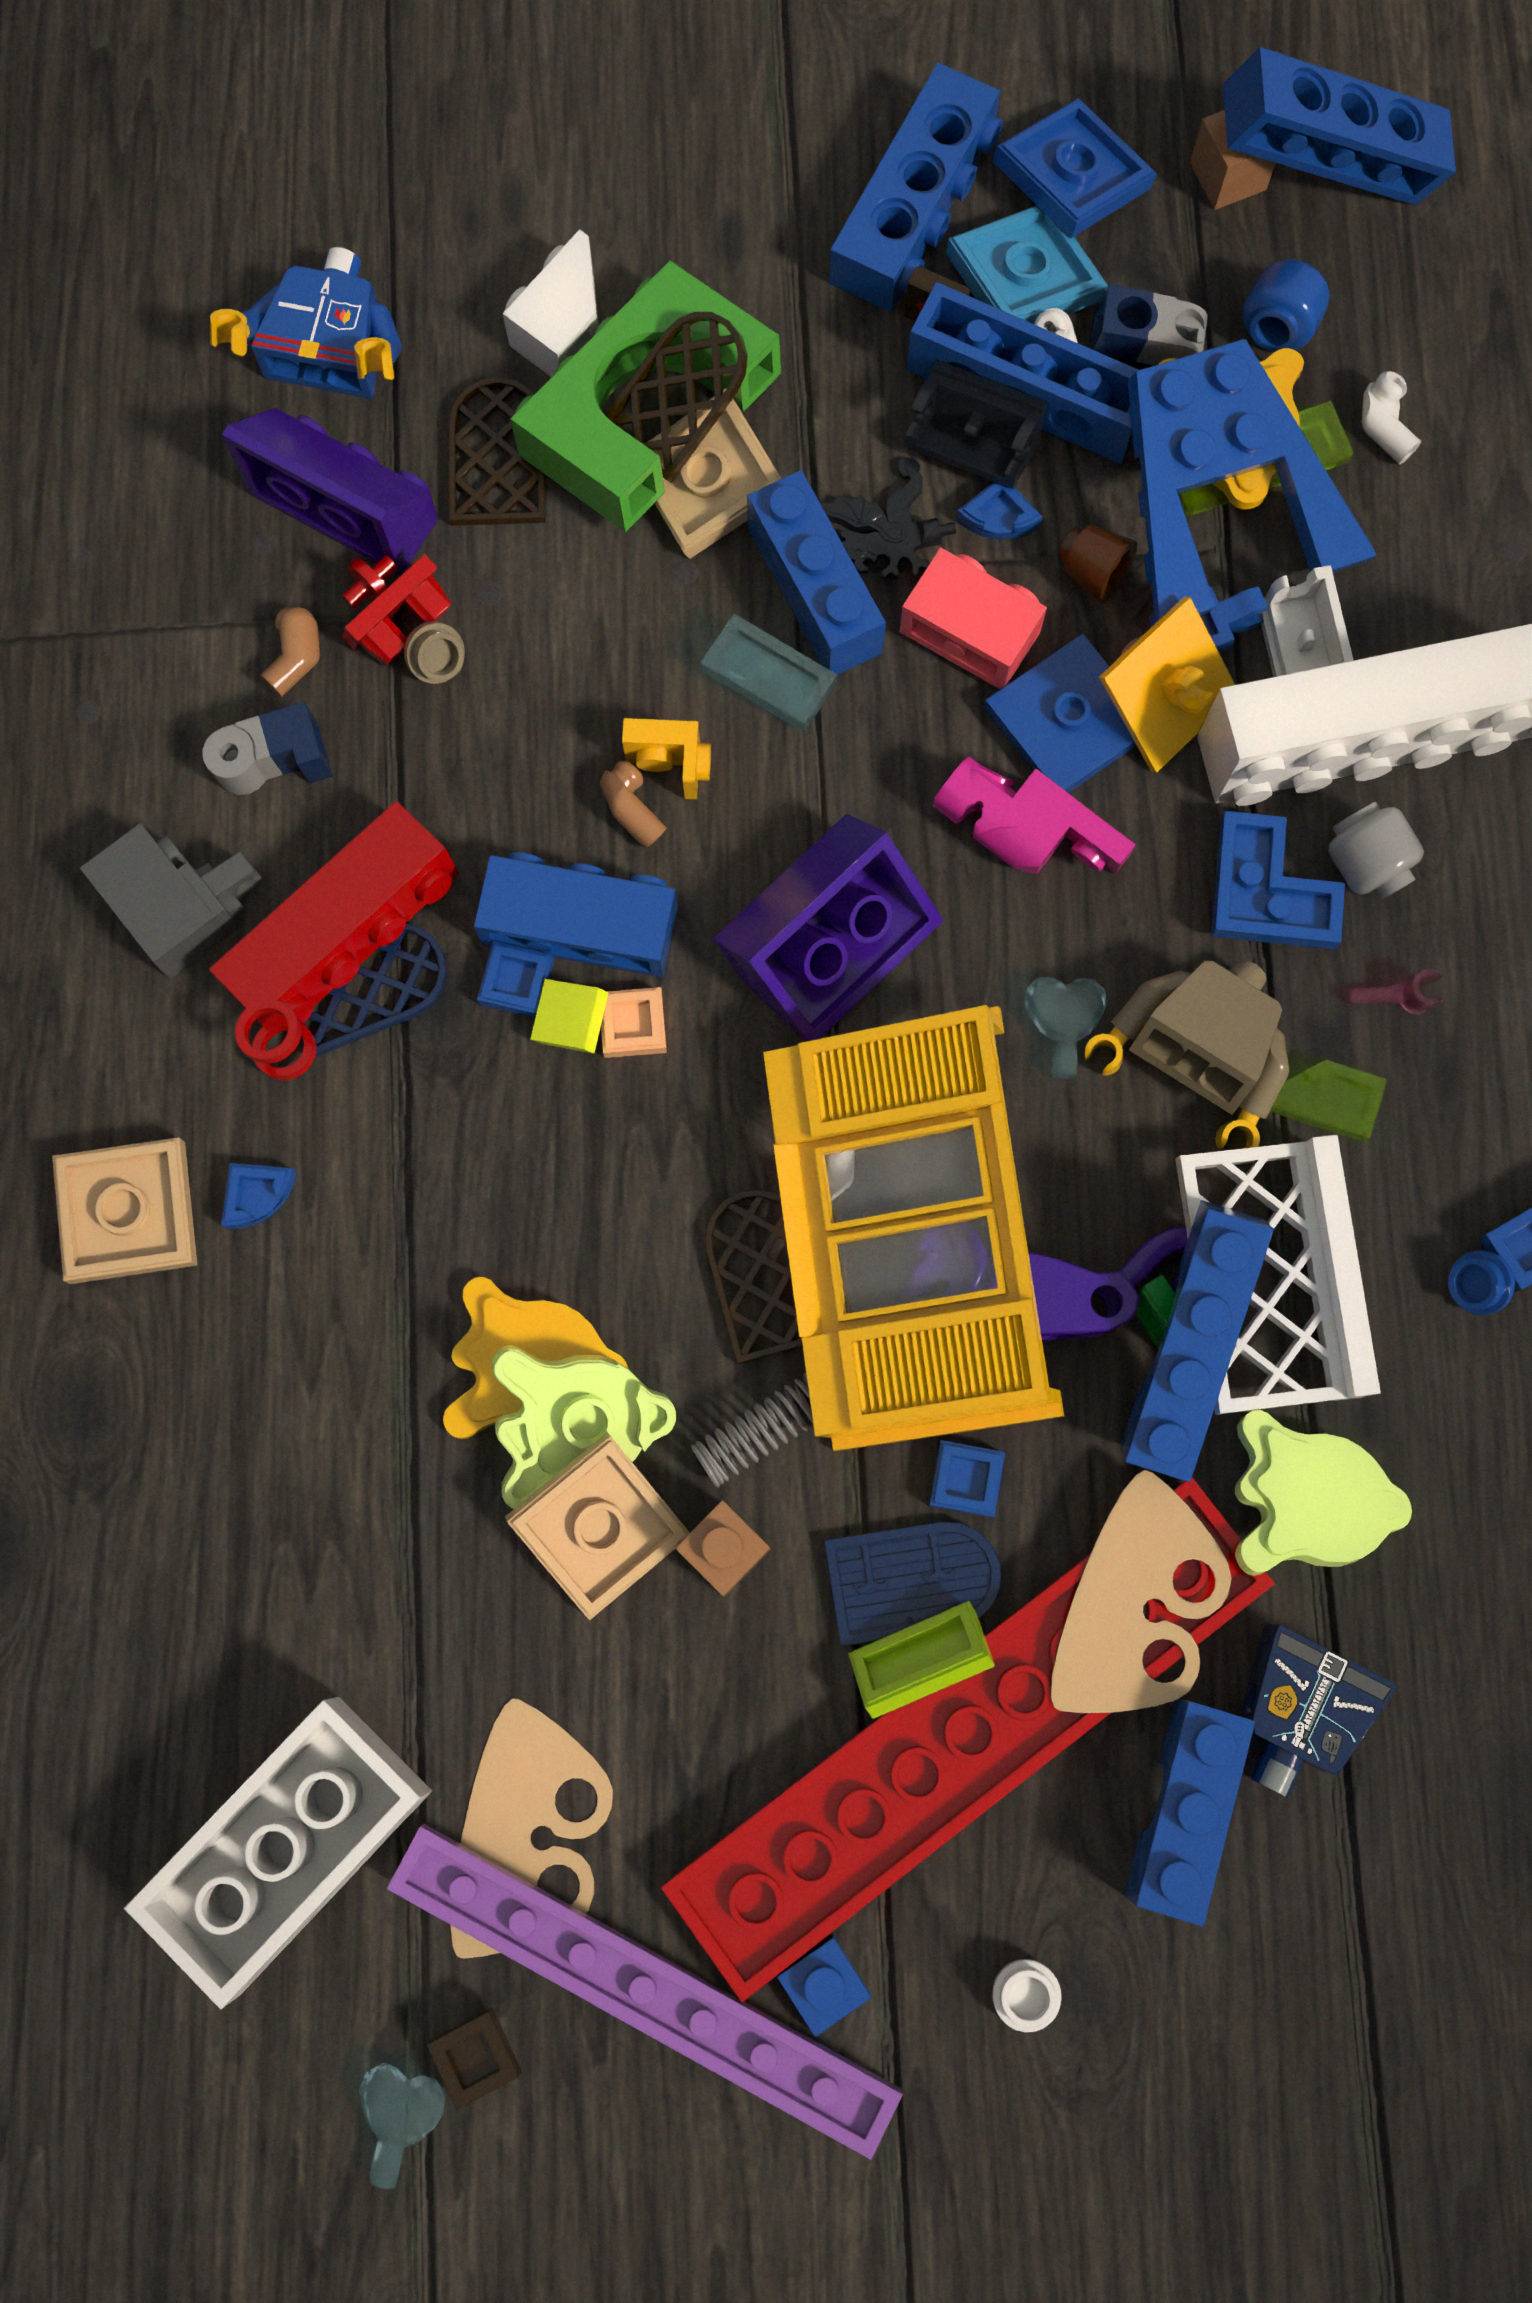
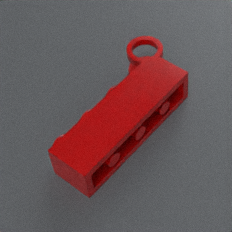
M397 801L209 968L212 974L245 1008L238 1018L235 1027V1038L239 1048L255 1062L257 1067L266 1076L280 1081L292 1080L301 1076L310 1068L316 1056L317 1045L314 1035L304 1023L310 1017L313 1007L333 989L343 987L349 983L357 974L361 963L380 946H386L395 941L404 931L406 923L426 904H432L440 900L450 889L452 881L460 874L446 848ZM257 1020L262 1027L255 1035L251 1046L249 1030L253 1022ZM282 1031H288L280 1045L273 1049L265 1050L268 1041L274 1035ZM302 1036L304 1042L303 1052L295 1063L281 1068L269 1065L287 1058L296 1049Z

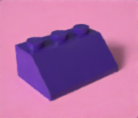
M273 408L229 424L222 433V437L250 495L374 563H377L387 555L398 567V570L394 572L398 576L404 573L438 521L430 489L424 481L409 471L400 470L397 474L379 464L377 458L370 451L359 444L350 442L345 446L328 436L322 426L307 416L298 415L297 418H294L277 408Z
M846 814L713 938V941L741 979L804 1042L820 1039L944 920L888 833Z

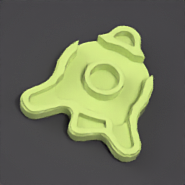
M512 1345L501 1347L492 1359V1370L495 1378L522 1402L517 1412L502 1415L495 1424L498 1440L513 1458L512 1465L506 1473L501 1486L502 1497L512 1509H515L605 1433L608 1432L633 1462L642 1449L646 1451L654 1440L667 1435L675 1425L676 1411L671 1400L660 1392L648 1389L627 1367L616 1360L600 1355H575L561 1360L546 1361L538 1359L519 1347Z
M1252 1410L1240 1419L1237 1425L1238 1437L1248 1452L1250 1463L1247 1470L1236 1483L1235 1495L1244 1505L1257 1508L1262 1516L1260 1524L1238 1544L1235 1551V1558L1239 1567L1248 1575H1260L1282 1561L1293 1559L1315 1566H1344L1364 1558L1377 1549L1389 1533L1398 1531L1409 1523L1412 1508L1407 1495L1390 1482L1376 1460L1358 1444L1347 1438L1326 1433L1303 1434L1294 1432L1283 1427L1270 1414L1262 1410Z

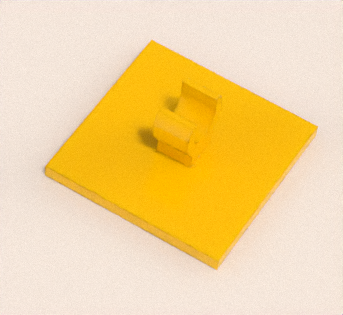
M1184 596L1099 676L1150 771L1155 773L1199 733L1220 688L1235 685L1191 597Z

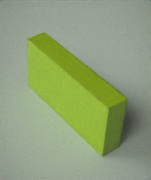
M969 1601L848 1653L865 1709L872 1719L995 1667L976 1611Z

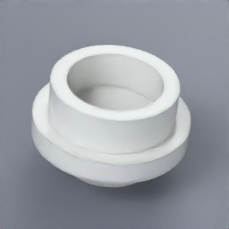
M1019 1959L1010 1962L1000 1970L993 1984L992 1999L999 2017L1005 2024L1017 2031L1035 2032L1047 2027L1055 2019L1061 2005V1989L1054 1974L1044 1964L1032 1959Z

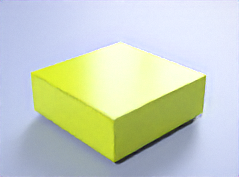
M545 979L530 1040L543 1045L594 1054L609 993L597 987Z

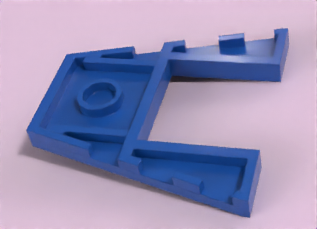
M1246 339L1136 371L1127 380L1135 459L1140 457L1143 490L1138 493L1140 517H1145L1148 552L1144 554L1146 583H1151L1154 614L1150 616L1151 627L1184 596L1191 597L1200 616L1216 608L1178 496L1179 493L1274 464L1310 572L1314 568L1331 565L1332 573L1365 563L1377 556L1373 546Z

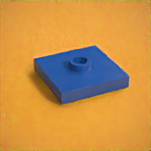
M1079 98L997 145L992 160L1070 238H1073L1149 191L1157 176V173Z
M1081 634L985 700L984 704L985 711L1031 770H1039L1067 793L1073 791L1137 746L1099 678L1109 668V665L1084 634Z

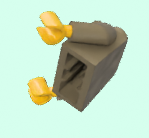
M1246 960L1235 962L1229 971L1214 961H1204L1192 974L1179 970L1145 981L1111 1021L1115 1026L1109 1034L1095 1035L1088 1041L1085 1047L1086 1061L1092 1056L1093 1051L1100 1046H1109L1115 1051L1116 1057L1102 1072L1103 1076H1108L1119 1070L1123 1059L1122 1047L1130 1038L1134 1040V1043L1129 1051L1231 1115H1233L1238 1107L1242 1108L1237 1120L1225 1123L1217 1131L1215 1141L1218 1148L1224 1147L1229 1133L1235 1127L1241 1129L1246 1135L1247 1141L1244 1148L1259 1147L1260 1135L1256 1124L1260 1117L1267 1118L1289 1074L1285 1037L1277 1028L1282 1008L1277 1000L1261 991L1267 980L1262 968Z

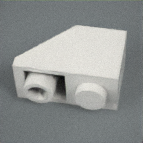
M580 229L565 246L559 245L552 250L544 263L543 270L527 287L522 286L512 294L503 312L509 346L551 378L555 375L560 363L566 357L575 355L595 335L599 327L589 236Z

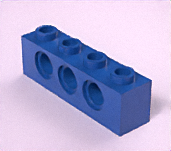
M1259 47L1223 83L1227 147L1229 149L1413 205H1417L1456 173L1450 109Z
M937 62L830 250L829 284L886 311H893L902 293L907 294V284L916 266L924 268L925 261L922 257L929 245L937 248L944 238L951 219V213L948 211L954 200L964 201L977 173L975 163L981 152L989 155L998 141L1003 126V120L997 117L1000 90ZM913 189H923V190H926V191H922V192H921V191H915V190H913ZM887 235H896V236H899V237H901V238L891 239V238H888V237H885V236H887Z
M935 283L910 332L907 371L927 379L936 360H940L1047 401V407L1042 426L1043 431L1122 465L1133 443L1127 380L1136 371H1139L1138 369L943 284Z

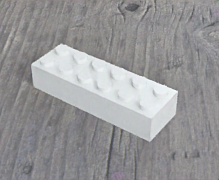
M1532 624L1220 688L1197 735L1215 804L1235 800L1238 806L1252 805L1268 799L1274 791L1295 787L1297 793H1309L1328 786L1332 783V779L1354 775L1357 781L1371 780L1387 774L1394 766L1414 762L1415 768H1429L1449 760L1452 754L1473 750L1475 756H1486L1506 749L1513 741L1532 738Z

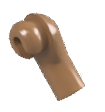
M287 606L277 614L275 626L280 632L282 654L260 674L264 683L280 698L303 678L320 659L318 624L312 613L302 607Z
M619 761L611 772L605 770L600 781V787L613 817L644 849H647L664 833L667 827L634 794L635 790L643 784V776L640 771L628 761Z

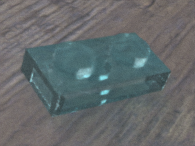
M736 614L732 615L701 661L703 673L802 732L806 731L837 684L836 673Z

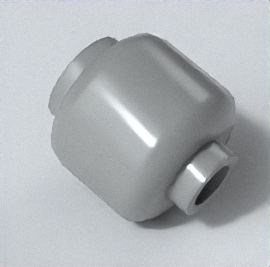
M1373 802L1332 827L1336 837L1330 842L1328 852L1353 893L1362 895L1376 889L1380 897L1384 899L1416 880L1410 869L1421 861L1424 850L1403 813L1398 808L1386 807L1380 809L1377 802Z

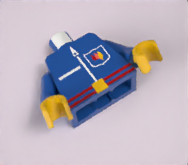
M333 247L327 251L322 271L293 266L287 269L280 285L273 286L249 309L243 312L232 309H220L212 312L210 315V345L216 347L220 343L230 342L232 353L243 356L247 352V345L252 344L251 347L265 379L373 399L376 371L383 372L385 380L394 379L393 364L402 350V343L389 309L377 302L372 283L366 279L358 278L361 268L360 258L350 250L340 247Z

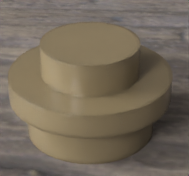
M438 621L423 623L416 627L406 640L404 647L405 663L410 672L423 682L430 684L446 682L457 675L464 662L465 648L463 640L455 629L445 623Z

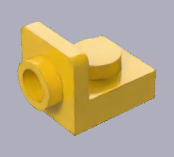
M623 719L622 744L626 761L636 764L639 769L650 772L668 771L673 768V765L683 766L685 799H697L698 780L709 781L711 767V743H700L698 721Z

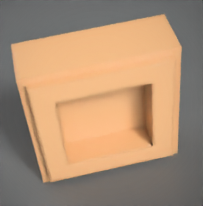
M661 987L608 991L609 995L601 1024L604 1057L612 1058L667 1053Z

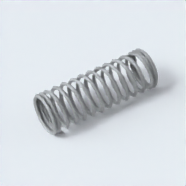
M805 1372L803 1379L806 1386L801 1380L796 1378L793 1381L796 1392L791 1386L784 1385L783 1389L787 1399L779 1391H774L777 1405L769 1397L764 1398L767 1411L760 1404L755 1403L754 1409L759 1420L750 1410L746 1409L744 1414L749 1426L740 1416H735V1423L739 1432L730 1422H725V1428L731 1441L719 1428L715 1429V1434L721 1447L711 1435L706 1434L705 1440L712 1455L701 1441L691 1444L693 1452L715 1487L719 1488L720 1484L724 1485V1481H729V1475L719 1455L735 1475L739 1474V1469L729 1449L745 1469L749 1468V1463L737 1440L751 1459L758 1463L759 1457L746 1432L762 1454L768 1456L769 1452L755 1425L772 1448L778 1450L779 1446L764 1417L783 1443L788 1444V1438L774 1411L793 1437H798V1432L783 1404L803 1431L808 1430L793 1400L794 1398L813 1423L811 1408L801 1391L802 1389L810 1399L807 1374Z

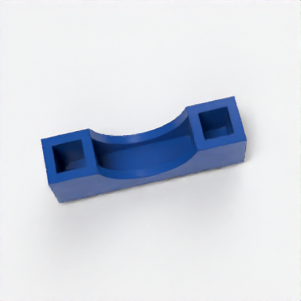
M1203 1200L1200 1201L1180 1262L1178 1285L1169 1320L1151 1369L1145 1380L1140 1384L1121 1442V1448L1127 1463L1187 1482L1191 1481L1274 1228L1264 1219Z

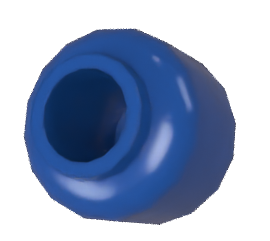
M1287 259L1278 260L1267 266L1257 278L1244 303L1242 320L1246 332L1257 345L1273 352L1284 348L1298 350L1306 346L1315 335L1328 309L1330 292L1327 281L1317 269L1306 262Z

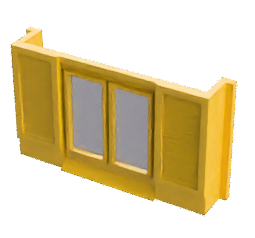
M987 1005L802 1042L796 1046L763 1052L775 1144L773 1146L798 1332L803 1344L814 1434L817 1437L831 1438L833 1451L1064 1417L1061 1391L1049 1387L995 1041V1035L1004 1033L1001 1008L999 1006L989 1008Z

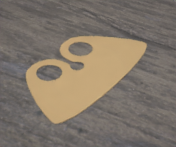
M1144 1470L1137 1474L1121 1493L1094 1545L1076 1590L1062 1632L1052 1674L1051 1699L1053 1707L1059 1711L1111 1713L1155 1707L1182 1697L1191 1690L1198 1677L1200 1656L1198 1646L1193 1637L1182 1627L1166 1620L1158 1623L1148 1621L1143 1614V1607L1148 1600L1159 1599L1165 1604L1169 1612L1183 1618L1200 1619L1210 1616L1222 1606L1228 1596L1232 1579L1228 1562L1220 1547L1203 1523L1166 1483L1150 1471ZM1191 1559L1200 1560L1207 1564L1213 1571L1215 1578L1214 1590L1210 1597L1197 1603L1187 1602L1179 1597L1174 1590L1172 1582L1174 1571L1178 1565ZM1155 1640H1172L1184 1652V1671L1173 1682H1156L1144 1670L1142 1662L1143 1653L1147 1646Z
M512 1698L503 1707L496 1719L482 1754L460 1844L537 1886L540 1874L546 1868L552 1865L570 1867L577 1874L580 1882L579 1894L571 1906L587 1913L594 1896V1878L590 1865L582 1855L569 1848L551 1846L547 1850L534 1848L531 1843V1834L538 1826H546L552 1830L555 1836L568 1839L586 1838L596 1833L606 1822L612 1808L613 1789L609 1778L595 1758L561 1726L538 1709L520 1699ZM572 1778H581L588 1781L597 1793L595 1812L582 1822H570L564 1819L558 1813L555 1805V1795L558 1788L565 1781ZM450 1925L452 1946L457 1957L464 1959L500 1953Z

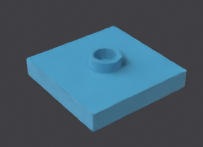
M1037 205L948 238L946 255L974 297L979 301L1032 324L1035 323L1036 318L1049 308H1058L1066 314H1070L1100 302L1108 286L1075 237L1070 238Z

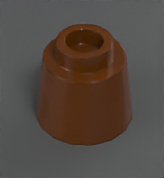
M1091 524L1083 530L1075 527L1069 532L1062 543L1058 560L1064 563L1063 573L1100 602L1104 603L1115 594L1128 574L1137 552L1138 543L1133 539Z

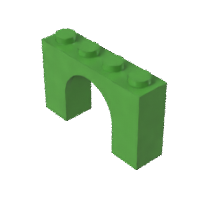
M669 261L654 277L645 279L637 288L634 297L614 316H609L603 320L597 328L595 335L575 355L566 357L558 366L555 375L535 395L527 396L519 404L515 414L510 418L519 456L625 533L665 493L661 460L658 454L610 421L602 411L614 390L634 376L663 333L678 318L693 312H713L729 320L744 339L748 354L746 376L734 397L741 412H744L781 374L779 334L672 261ZM699 321L690 325L691 342L710 339L709 321ZM718 323L719 337L731 334L725 326ZM682 331L671 341L669 346L683 344ZM735 343L720 346L721 367L736 365L738 352ZM711 348L692 351L694 372L713 369ZM684 354L665 356L666 371L685 374ZM656 364L654 365V367L652 368V370H651L650 372H652V371H657V366H656ZM734 374L722 376L723 390L729 386ZM713 378L698 381L714 392Z

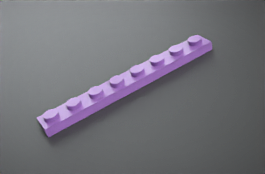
M426 1824L419 1827L387 1887L389 1891L870 2160L903 2095L902 2089L752 2005L741 2002L734 1995Z

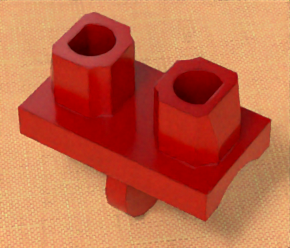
M424 554L395 582L387 587L384 582L398 570V567L391 558L385 555L372 568L360 558H354L347 565V570L355 580V583L341 596L352 609H355L368 596L373 602L344 627L345 633L341 638L353 651L361 645L368 654L384 666H388L404 651L407 640L402 631L390 620L399 609L405 605L423 624L437 621L450 608L452 603L439 583L433 578L438 567Z

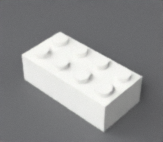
M340 1697L325 1699L124 1909L199 1988L222 2009L239 1997L422 1803L432 1790Z

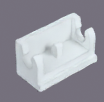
M1331 565L1314 568L1306 576L1307 580L1297 586L1290 587L1287 576L1278 578L1270 586L1264 598L1268 610L1260 615L1263 619L1261 627L1273 677L1354 661Z

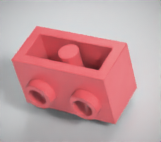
M940 547L902 607L899 632L1001 690L1008 685L1038 638L1047 607L1039 603L1037 597L1027 588L1017 584L1007 585L987 574L984 567L975 559L963 554L955 556Z

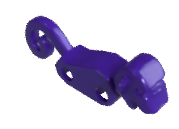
M967 1221L925 1228L917 1235L911 1246L907 1249V1255L913 1260L907 1261L904 1264V1269L907 1272L895 1300L900 1304L918 1302L933 1289L937 1291L936 1298L998 1288L993 1256L987 1253L986 1247L978 1233ZM1186 1227L1169 1228L1151 1237L1130 1256L1118 1271L1096 1273L1058 1258L1028 1252L1042 1341L1093 1339L1130 1322L1137 1312L1140 1300L1135 1287L1166 1257L1176 1253H1184L1188 1240ZM1180 1271L1175 1275L1171 1284L1175 1294ZM1092 1295L1098 1296L1106 1306L1105 1317L1099 1316L1091 1306Z

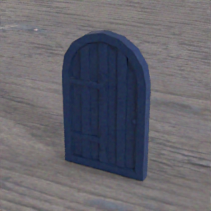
M929 1521L924 1525L824 1540L831 1583L830 1596L834 1602L840 1646L877 1641L967 1601L971 1603L979 1619L992 1607L1000 1589L1001 1565L994 1547L979 1531L962 1523H936Z

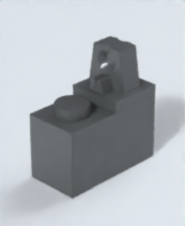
M141 823L80 867V870L153 963L169 979L173 978L239 928L233 919L244 909L239 901L263 882L256 869L241 852H238L214 869L207 863L194 870L166 834L155 841Z

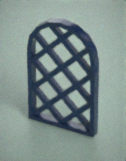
M406 924L402 934L391 945L380 946L377 950L385 952L386 955L378 973L361 966L357 972L361 976L374 980L365 1000L345 993L349 983L328 993L333 998L325 1015L321 1016L312 1012L308 1018L320 1024L314 1037L317 1045L315 1057L402 1022H407L434 1005L444 991L448 972L445 955L432 935L416 925ZM405 933L415 934L425 940L419 956L398 949ZM431 948L437 954L439 965L426 960ZM394 957L414 964L406 984L386 976ZM422 968L438 973L436 986L431 993L414 988ZM382 984L402 991L393 1011L373 1004ZM410 995L424 1000L413 1008L403 1011ZM341 1000L361 1007L352 1028L332 1020ZM369 1011L386 1017V1019L362 1028ZM328 1028L346 1034L321 1044Z

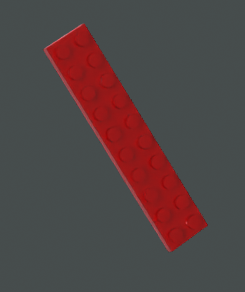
M1192 1477L1190 1482L1182 1481L1172 1490L1203 1523L1225 1556L1232 1578L1228 1596L1222 1606L1213 1614L1200 1619L1183 1618L1173 1614L1166 1609L1165 1604L1159 1599L1148 1600L1143 1607V1614L1150 1622L1158 1623L1166 1620L1182 1627L1193 1637L1198 1645L1275 1585V1583L1266 1572L1252 1576L1245 1573L1239 1567L1235 1558V1551L1242 1540ZM1091 1553L984 1635L995 1667L879 1716L662 1884L661 1889L741 2002L748 1999L1110 1714L1059 1711L1053 1707L1051 1699L1052 1674L1058 1646L1072 1601ZM1191 1559L1184 1561L1178 1565L1173 1574L1174 1590L1179 1597L1187 1602H1202L1210 1597L1214 1590V1573L1207 1564L1200 1560ZM1155 1640L1147 1646L1143 1653L1142 1662L1144 1670L1154 1680L1182 1658L1184 1652L1172 1640Z

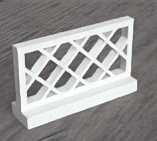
M1338 1135L1313 1137L1306 1142L1180 1155L1175 1160L1187 1237H1189L1200 1201L1209 1202L1199 1194L1195 1169L1217 1167L1237 1183V1186L1222 1204V1207L1231 1209L1242 1193L1247 1190L1274 1211L1267 1221L1269 1225L1275 1228L1281 1218H1283L1301 1232L1304 1246L1303 1251L1292 1265L1270 1248L1267 1249L1264 1260L1284 1276L1266 1301L1253 1292L1249 1304L1258 1312L1238 1337L1229 1367L1241 1353L1268 1374V1376L1254 1396L1231 1399L1226 1373L1214 1409L1215 1415L1332 1400L1354 1399L1380 1394ZM1289 1159L1294 1186L1281 1202L1253 1179L1266 1161ZM1253 1163L1246 1174L1234 1166ZM1295 1199L1297 1203L1298 1214L1289 1208L1295 1201ZM1305 1264H1307L1309 1279L1300 1272ZM1292 1282L1312 1296L1314 1313L1303 1329H1300L1273 1308ZM1266 1317L1294 1338V1341L1276 1366L1247 1344ZM1316 1328L1318 1332L1319 1343L1311 1337V1334L1314 1332ZM1303 1346L1322 1360L1326 1387L1306 1390L1284 1373ZM1276 1382L1289 1391L1268 1394Z

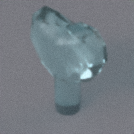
M1038 977L1027 987L1025 1007L1038 1031L1052 1041V1077L1061 1079L1077 1077L1078 1041L1089 1035L1101 1020L1107 1006L1105 990L1094 979L1079 978L1066 985L1053 977Z
M380 2063L365 2073L359 2090L366 2123L378 2139L369 2182L378 2188L393 2189L397 2184L405 2147L420 2142L435 2128L444 2114L446 2095L436 2079L423 2075L407 2079L397 2067Z

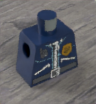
M1265 1624L1240 1712V1717L1255 1721L1252 1736L1266 1743L1250 1779L1288 1798L1304 1763L1322 1772L1336 1776L1393 1695L1397 1684L1280 1624Z

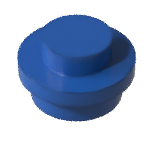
M1472 1251L1464 1254L1454 1263L1448 1278V1288L1452 1298L1466 1312L1474 1315H1489L1502 1310L1510 1302L1514 1293L1515 1280L1511 1267L1501 1256L1491 1251Z

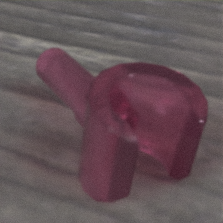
M1425 969L1413 975L1402 984L1386 987L1349 988V1004L1400 1003L1410 1013H1424L1441 1003L1444 998L1428 999L1420 993L1418 986L1434 983L1442 978V976L1436 970Z

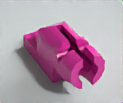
M969 756L952 773L933 801V807L955 824L964 822L966 817L974 815L976 812L981 813V818L975 823L973 839L981 843L1013 869L1037 875L1066 837L1075 843L1070 849L1071 852L1085 865L1097 872H1100L1105 866L1114 874L1118 872L1129 858L1136 845L1037 769L1033 771L1018 792L1012 789L1015 784L1014 781L980 765Z

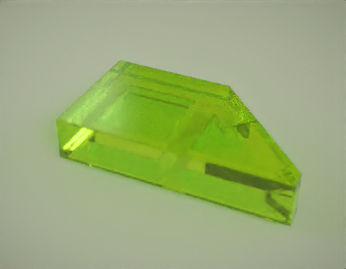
M1325 1060L1304 1070L1301 1074L1286 1080L1270 1112L1366 1142L1371 1136L1387 1079Z

